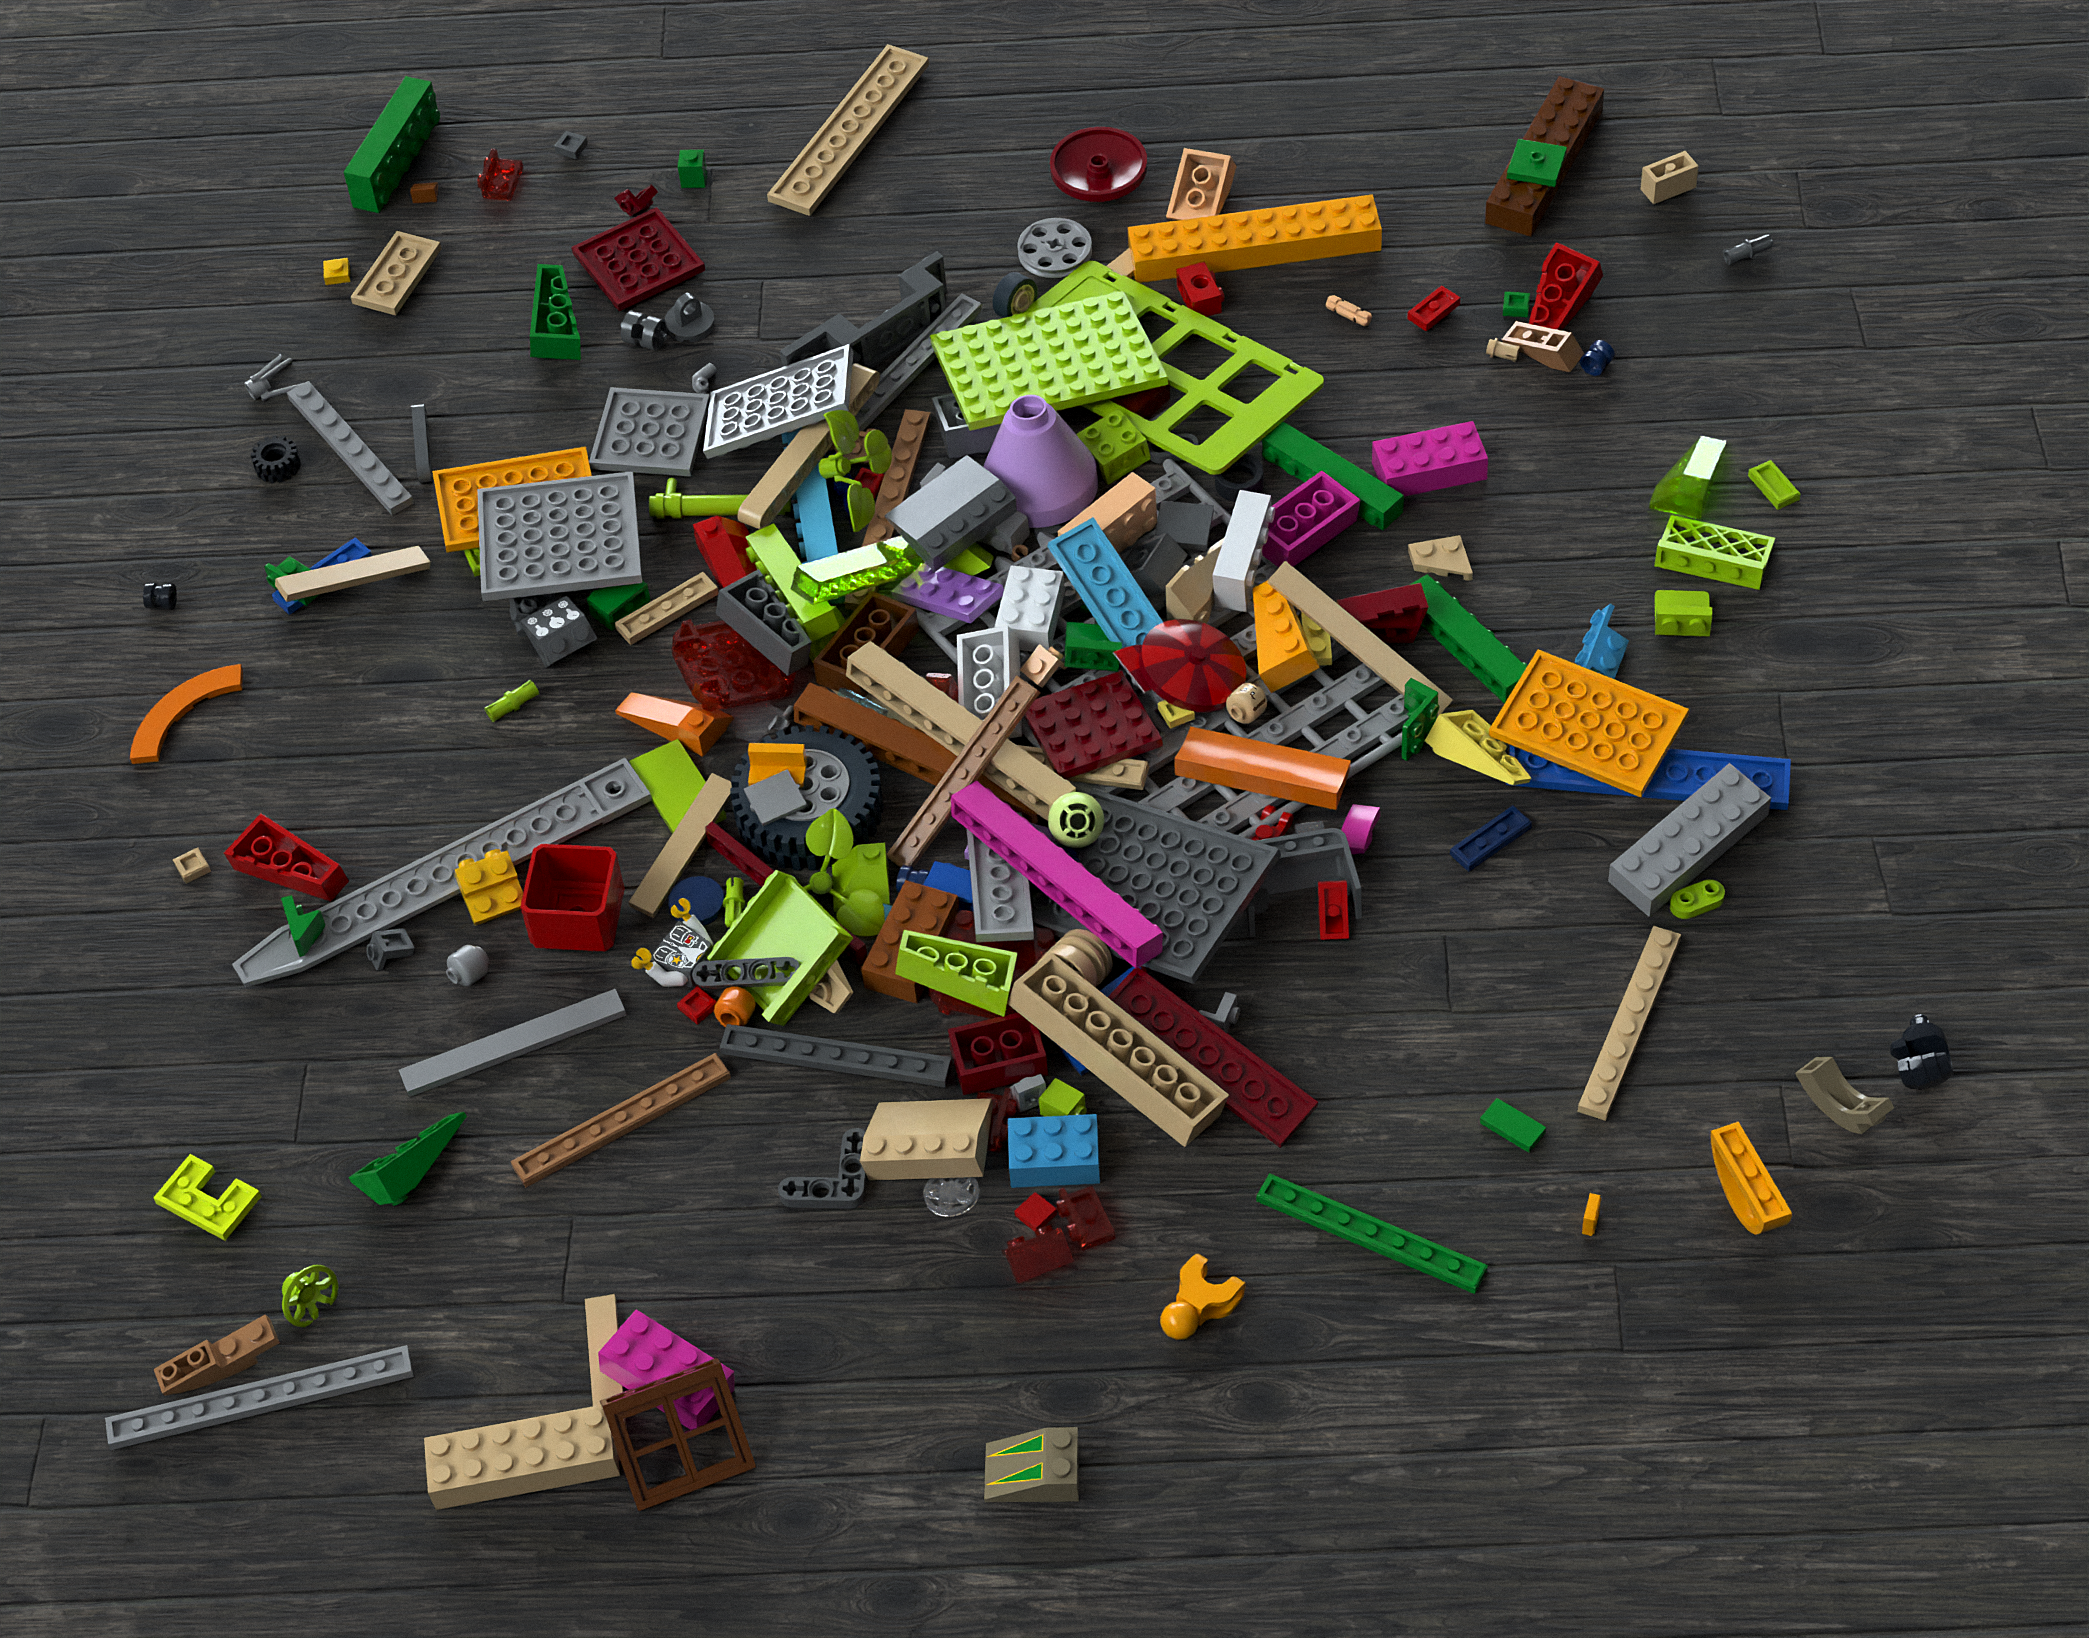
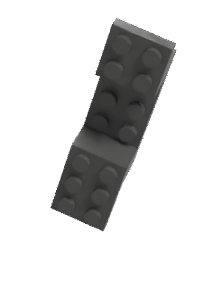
M936 251L900 274L898 278L901 302L886 310L869 323L864 324L861 328H856L839 313L792 344L787 345L780 351L782 367L850 344L853 350L852 365L857 363L871 369L915 341L946 310L944 293L947 292L943 256Z

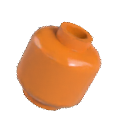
M728 987L721 993L715 1004V1017L724 1027L727 1024L745 1026L755 1010V999L744 988Z

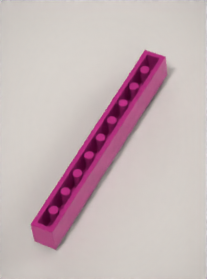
M975 781L951 795V816L1133 967L1137 969L1162 953L1163 932L1156 924H1152L1142 916L1138 909L1131 907L1118 893H1114L1104 885L1101 879L1094 877L1081 863L1076 862L1067 855L1063 848L1051 842L1043 832H1039L1026 818L1013 811L1009 804L997 798L989 788H985L978 781Z

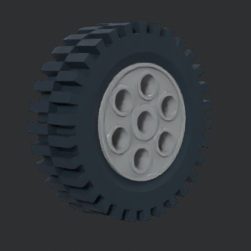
M806 725V732H799L798 726L790 727L791 734L785 735L783 729L776 732L777 739L772 740L769 735L762 738L763 743L804 744L807 766L804 786L800 788V792L807 803V807L762 826L755 811H751V804L744 792V788L749 787L750 761L747 753L741 757L742 765L737 764L734 769L736 776L731 778L732 788H730L732 806L738 833L744 839V844L748 849L752 847L753 854L757 857L764 854L765 862L772 864L777 859L778 867L786 869L789 862L792 863L793 870L801 871L802 864H808L809 871L816 870V863L824 862L825 856H816L809 850L806 844V833L813 821L831 808L837 809L848 821L853 833L852 849L858 844H869L868 835L874 837L877 832L876 825H880L882 821L881 813H883L884 806L880 775L872 753L870 751L866 752V746L862 742L856 745L855 737L850 734L844 739L843 731L835 729L832 735L827 726H821L820 732H815L814 725ZM830 856V861H829L828 867H832L831 859H834V858L831 857V856Z

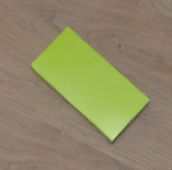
M1772 460L1749 469V478L1777 510L1800 500V492Z

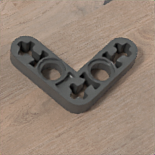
M852 1128L844 1133L838 1178L788 1177L782 1180L778 1186V1193L782 1204L793 1208L852 1209L860 1206L865 1198L867 1175L860 1163L863 1138L866 1131L860 1128ZM858 1139L860 1140L857 1146L858 1153H853L852 1144L854 1140ZM851 1163L861 1165V1169L856 1173H849L845 1170ZM849 1183H854L855 1192L852 1197H847L850 1189ZM823 1187L829 1190V1194L824 1198H817L813 1195L814 1191L818 1188ZM805 1188L808 1189V1197L804 1196L806 1194ZM791 1189H796L793 1196H788Z

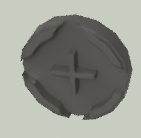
M685 293L680 296L665 316L667 333L671 338L680 342H684L683 340L697 342L706 338L714 329L715 319L713 311L708 305L699 302L691 293Z

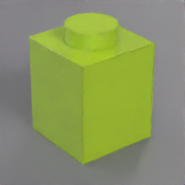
M1057 1078L1052 1081L1039 1097L1040 1115L1044 1117L1086 1114L1087 1108L1085 1107L1084 1093Z

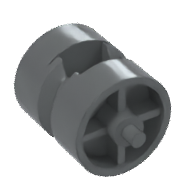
M631 310L626 314L623 322H621V339L623 342L636 346L641 344L644 348L658 351L665 339H667V323L664 319L654 316L647 317L646 314Z

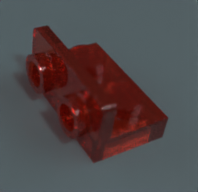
M491 148L489 156L485 157L483 172L478 175L477 185L478 188H481L483 198L511 201L523 170L522 160L500 159L497 149Z
M1005 1088L1003 1096L978 1092L976 1099L993 1100L987 1150L1000 1152L1003 1141H1008V1118L1015 1116L1017 1101L1012 1099L1011 1088Z

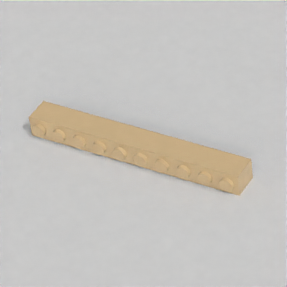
M871 641L848 657L846 676L956 756L961 753L983 722V720L973 715L964 706L959 705L944 692L938 690L928 683L926 679L914 673L905 664L893 658L884 649L879 648ZM1008 738L982 773L1047 821L1053 803L1062 795L1076 791V787L1068 780L1060 777L1047 765L1039 762Z

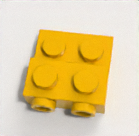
M500 849L491 850L484 855V859L475 862L473 858L461 861L458 864L459 868L454 869L456 881L474 926L521 909L523 891L517 879L518 875L508 850L501 852Z

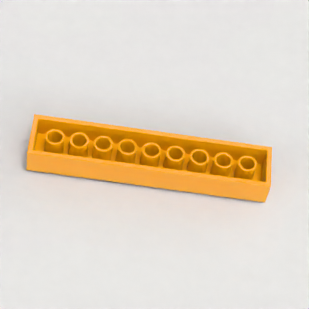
M1372 194L1128 227V245L1135 281L1142 283L1176 278V269L1204 261L1209 271L1213 270L1214 273L1381 251L1382 228Z

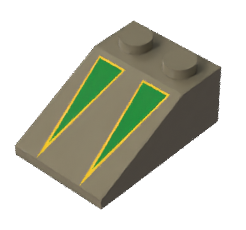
M1078 1427L1043 1428L986 1443L985 1502L1079 1501Z

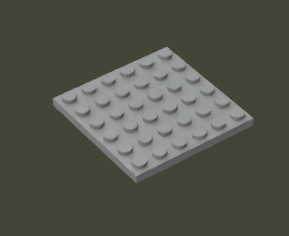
M633 471L477 489L481 595L483 601L642 583Z

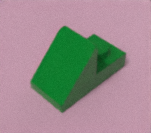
M292 895L283 897L281 900L299 957L305 956L325 928L322 913L320 910L304 914L301 904L295 905Z

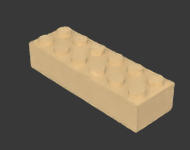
M601 1405L424 1438L428 1494L436 1510L620 1476L617 1449Z

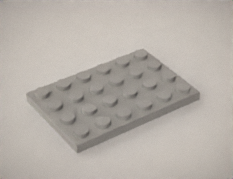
M850 344L712 391L710 394L703 448L707 459L723 456L727 452L738 448H746L762 440H770L776 435L785 432L790 433L809 424H817L825 419L823 415L827 412L834 410L849 411L853 350Z

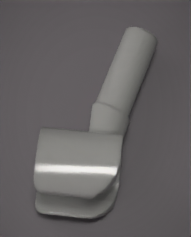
M789 705L783 715H776L768 729L770 730L773 727L778 731L783 729L785 732L790 724L788 718L794 711V707Z

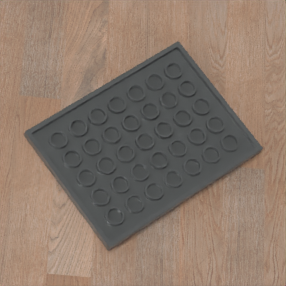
M1092 788L1088 795L1092 796L1100 804L1104 813V827L1100 836L1092 844L1072 849L1076 851L1080 863L1094 877L1101 879L1104 885L1114 893H1118L1126 903L1138 909L1142 916L1152 924H1156L1163 932L1162 953L1141 966L1195 984L1280 859V850ZM1057 840L1053 842L1054 844H1061ZM1029 885L1033 928L1060 938L1068 931L1074 929L1091 932L1048 895L1035 891ZM1106 944L1112 956L1125 960Z

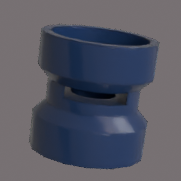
M1596 340L1590 346L1589 351L1580 358V365L1586 373L1599 376L1606 365L1614 359L1615 352L1607 342Z
M902 865L897 877V892H900L905 880L923 885L930 870L921 869L917 871L912 866Z

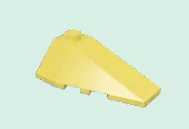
M1474 710L1439 714L1425 739L1437 755L1510 785L1530 782L1531 777L1519 761L1505 752L1506 744L1503 741L1497 742L1495 738L1489 736L1491 725Z

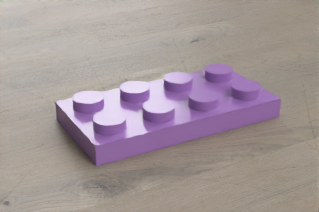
M923 563L911 575L902 580L891 592L894 600L971 624L1003 596L1004 588L1001 584L945 567H941L934 573L926 563Z

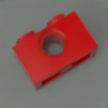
M1205 261L1176 269L1177 288L1186 307L1205 317L1222 313L1221 302H1224V294L1221 287L1217 288L1213 270L1209 271Z

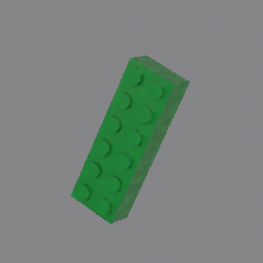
M405 76L343 173L353 208L379 213L384 204H387L393 190L398 187L400 179L408 171L414 157L419 154L420 148L424 141L429 138L431 130L435 124H438L440 111L437 107L436 94L431 81Z

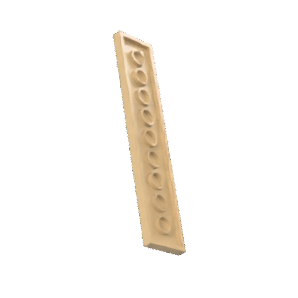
M887 44L767 194L768 202L811 216L927 69L929 58Z

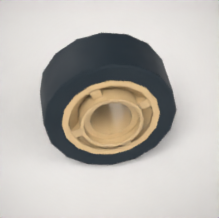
M1011 272L1004 276L998 283L993 295L992 303L995 314L1002 318H1007L1026 311L1037 300L1038 287L1035 281L1018 272Z

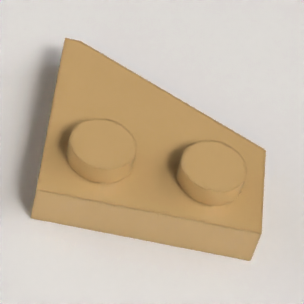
M1460 535L1408 544V552L1414 571L1433 572L1448 577L1449 573L1464 575V580H1472L1473 572Z

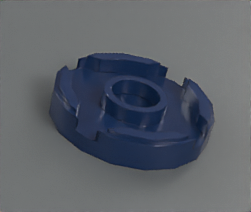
M703 876L689 877L673 887L669 895L670 912L673 905L683 912L684 908L679 904V900L685 898L691 906L689 914H694L703 926L714 922L721 910L723 911L724 892L720 885L711 878ZM673 916V918L676 921H684L683 918H676Z

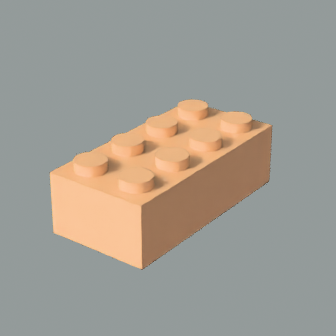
M1132 472L1058 530V537L1094 517L1119 555L1128 546H1132L1144 533L1151 531L1157 524L1156 488Z

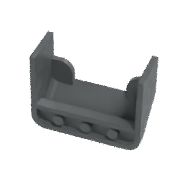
M1328 828L1256 840L1257 842L1278 848L1281 857L1243 912L1250 937L1256 936L1255 914L1263 913L1268 909L1270 894L1317 887L1320 881L1346 880L1347 898L1351 900L1356 919L1362 918L1361 885L1349 844L1343 831L1337 828Z

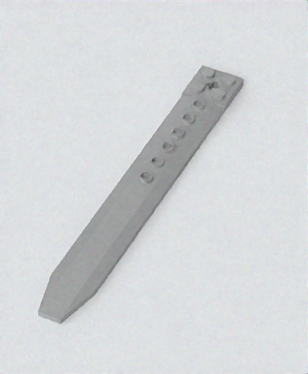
M623 758L317 909L322 913L325 928L305 956L299 957L289 924L274 931L232 964L233 968L245 987L303 972L371 938L373 932L385 931L461 893L454 870L459 868L458 864L461 861L473 858L476 862L484 859V855L487 852L500 849L501 852L508 850L512 863L515 866L530 859L533 849L538 845L560 844L600 823L605 824L652 801L651 794L627 759ZM612 788L620 790L616 794H610V789Z

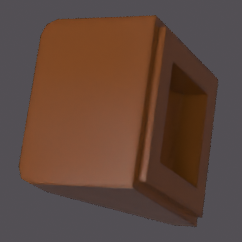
M438 182L413 184L410 191L413 203L437 202Z

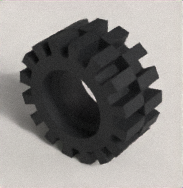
M275 435L272 440L266 437L264 438V443L261 441L257 442L258 447H253L251 460L259 478L262 477V480L265 482L269 479L270 483H275V479H278L280 483L283 482L282 478L286 477L289 480L291 479L290 474L296 475L297 469H300L301 461L296 445L290 438L286 440V436H281L278 439V436ZM283 457L278 461L269 462V460L272 458Z

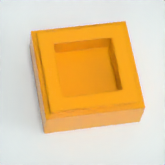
M1592 1193L1589 1195L1583 1219L1582 1234L1592 1236L1595 1233L1601 1206L1600 1195Z

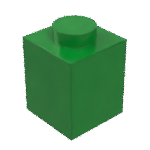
M680 150L678 172L681 188H705L707 165L704 150Z

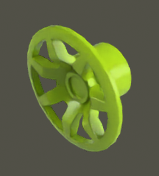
M313 1265L289 1275L282 1286V1309L285 1318L294 1326L306 1327L313 1322L309 1320L300 1321L305 1315V1308H307L311 1317L314 1320L317 1319L319 1316L315 1303L318 1301L330 1303L331 1305L337 1298L338 1280L334 1272L326 1266ZM319 1271L328 1274V1278L318 1282ZM332 1284L331 1297L320 1293V1290L327 1289ZM297 1305V1310L293 1318L290 1313L289 1306Z

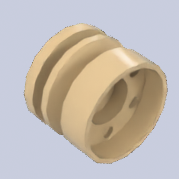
M1082 929L1068 931L1037 962L1039 963L1049 953H1053L1095 988L1111 973L1113 966L1111 953L1106 944L1095 934Z

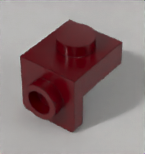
M650 185L634 196L629 189H626L614 199L624 212L632 216L640 210L645 211L654 203L652 198L658 191L653 185Z

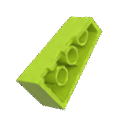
M904 930L895 974L1004 1017L1017 953Z

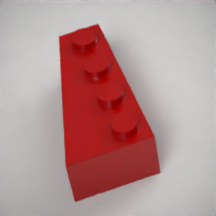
M262 813L224 852L229 863L236 871L330 902L349 882L338 863Z

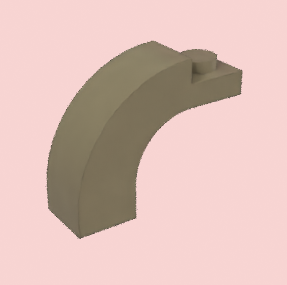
M1815 1057L1795 1073L1804 1090L1818 1108L1835 1123L1851 1132L1864 1133L1871 1126L1883 1122L1886 1119L1885 1115L1894 1109L1889 1098L1867 1097L1855 1090L1844 1078L1833 1057Z

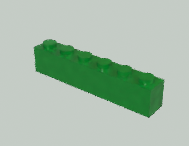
M1285 422L1279 424L1262 439V456L1268 462L1284 469L1289 475H1293L1306 482L1320 471H1323L1360 499L1358 516L1365 519L1369 524L1375 525L1384 531L1403 513V494Z
M1426 574L1412 584L1421 583L1429 606L1421 625L1505 704L1528 665L1514 656L1508 646H1504L1498 641L1494 633L1483 627L1478 622L1476 616L1468 613L1461 606L1458 599L1451 597L1438 581H1434Z

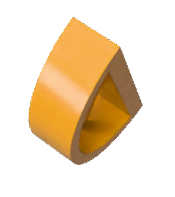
M1736 1122L1712 1130L1711 1146L1716 1170L1725 1195L1743 1226L1749 1232L1757 1235L1787 1225L1791 1220L1792 1212L1740 1123Z

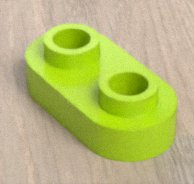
M1704 880L1674 892L1671 896L1670 910L1674 916L1681 919H1689L1722 905L1725 889L1721 883L1715 880Z

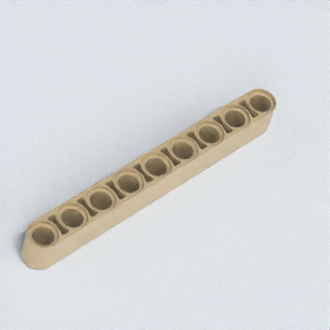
M857 363L852 365L848 412L854 417L878 387L880 381V373ZM826 419L821 420L817 424H809L802 427L743 501L738 511V521L757 529L770 525L833 445L830 428Z

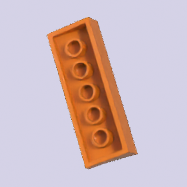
M1191 726L1181 749L1174 758L1175 775L1334 810H1337L1351 768V760Z

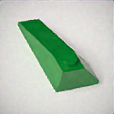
M465 1112L448 1115L418 1134L420 1140L415 1138L395 1147L396 1154H390L382 1159L379 1157L349 1177L351 1183L379 1205L391 1203L395 1206L408 1198L407 1193L418 1185L466 1119Z

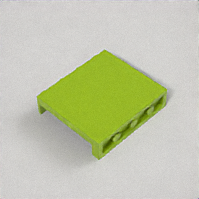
M775 870L773 874L767 877L763 887L756 896L749 900L747 907L741 915L731 923L730 929L723 938L713 946V950L707 959L709 961L792 957L797 960L801 965L796 972L791 965H789L788 970L782 971L775 967L776 973L782 972L790 977L791 972H795L785 986L744 988L752 994L755 1002L764 1010L762 1016L768 1022L784 1026L852 941L853 937L791 875ZM765 965L759 966L755 971V978L758 980L764 979L768 975V967ZM732 967L728 974L734 980H737L741 975V969L739 967Z

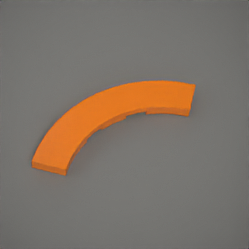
M242 665L225 666L205 672L187 680L165 695L150 710L140 724L131 747V763L159 761L160 751L168 735V729L174 721L177 722L193 709V705L205 698L209 700L229 692L241 691L243 682Z

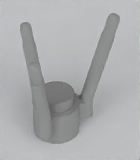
M279 355L261 371L250 377V380L244 382L246 389L254 400L261 397L265 401L270 397L287 393L303 384L268 392L271 386L267 379L292 362L291 358L277 365L283 359V356Z

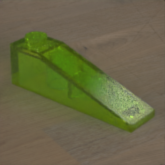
M1700 436L1656 485L1649 508L1701 520L1727 441Z

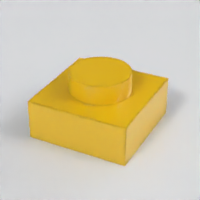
M348 258L323 261L326 285L350 282Z

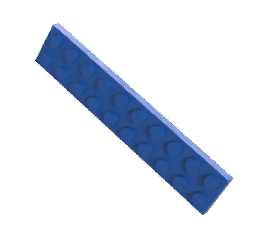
M1510 745L1509 755L1515 757L1531 777L1529 783L1511 786L1638 797ZM1669 749L1642 797L1685 801L1730 763L1771 797L1769 809L1788 810L1791 759Z

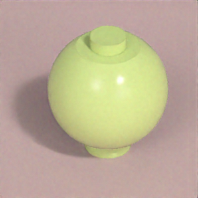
M1070 792L1059 797L1051 806L1048 815L1049 829L1053 837L1064 846L1070 848L1086 847L1100 836L1104 827V813L1100 804L1092 796L1082 792Z

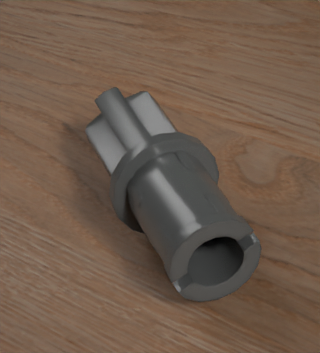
M1769 234L1750 241L1745 239L1739 245L1724 249V260L1728 265H1731L1745 258L1752 259L1755 254L1772 248L1773 240Z

